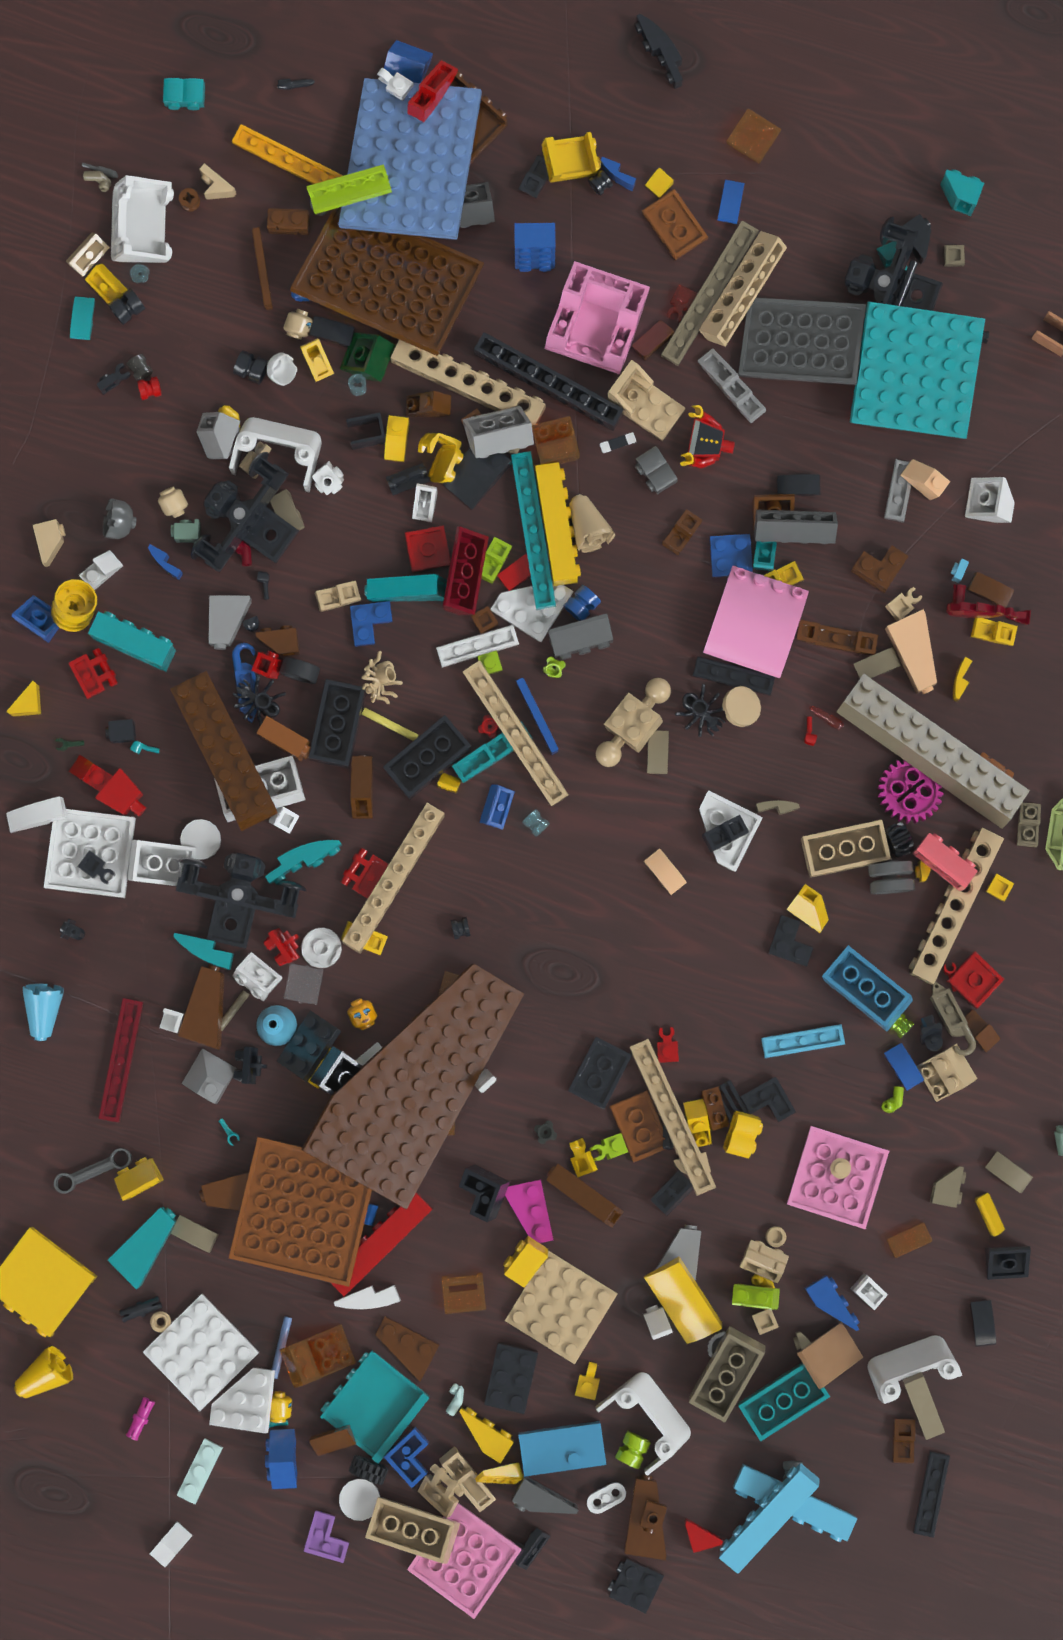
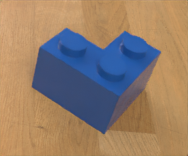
M416 1426L384 1456L411 1488L428 1472L415 1457L429 1444V1441Z
M295 1429L270 1430V1438L266 1439V1451H269V1455H265L267 1481H271L272 1489L297 1488Z

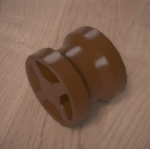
M186 188L180 192L179 201L185 211L193 212L199 208L200 199L194 189Z

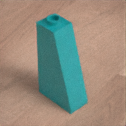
M437 574L367 579L365 595L368 600L373 602L444 601L447 580Z
M160 1207L108 1259L135 1289H139L142 1286L176 1223L174 1219L176 1215L168 1207L166 1209Z

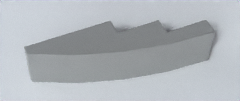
M711 349L698 360V363L750 423L766 412V408L752 394V391L739 378L734 369L714 349Z

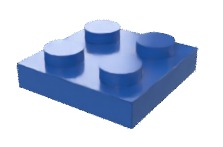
M750 534L710 536L712 577L729 576L732 566L753 572Z

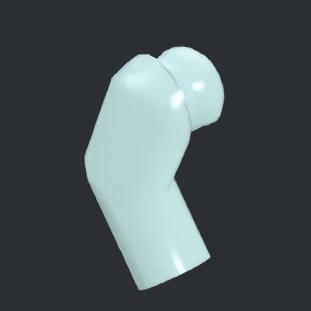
M456 1383L449 1390L455 1396L446 1409V1412L451 1416L457 1413L463 1403L464 1389Z

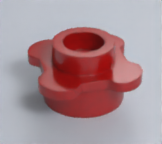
M485 715L482 725L478 727V731L487 734L489 738H495L499 726L490 715Z

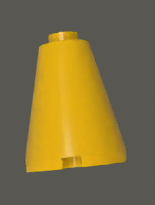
M54 1346L46 1348L15 1381L14 1390L19 1397L29 1398L72 1381V1368L70 1364L66 1366L63 1360L66 1359L64 1354Z

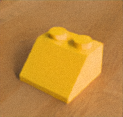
M144 1157L135 1162L136 1167L130 1170L126 1167L117 1172L118 1177L114 1178L123 1201L129 1200L164 1180L153 1158L147 1160Z

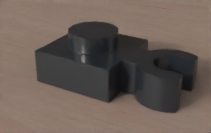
M90 850L77 866L93 879L99 875L100 880L107 885L109 882L105 880V875L107 873L113 876L116 875L113 870L104 869L103 867L106 865V862Z

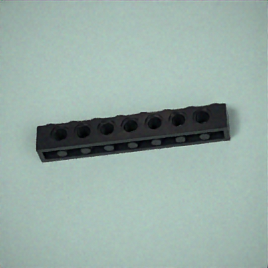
M483 332L474 348V355L612 431L615 430L623 416V408Z

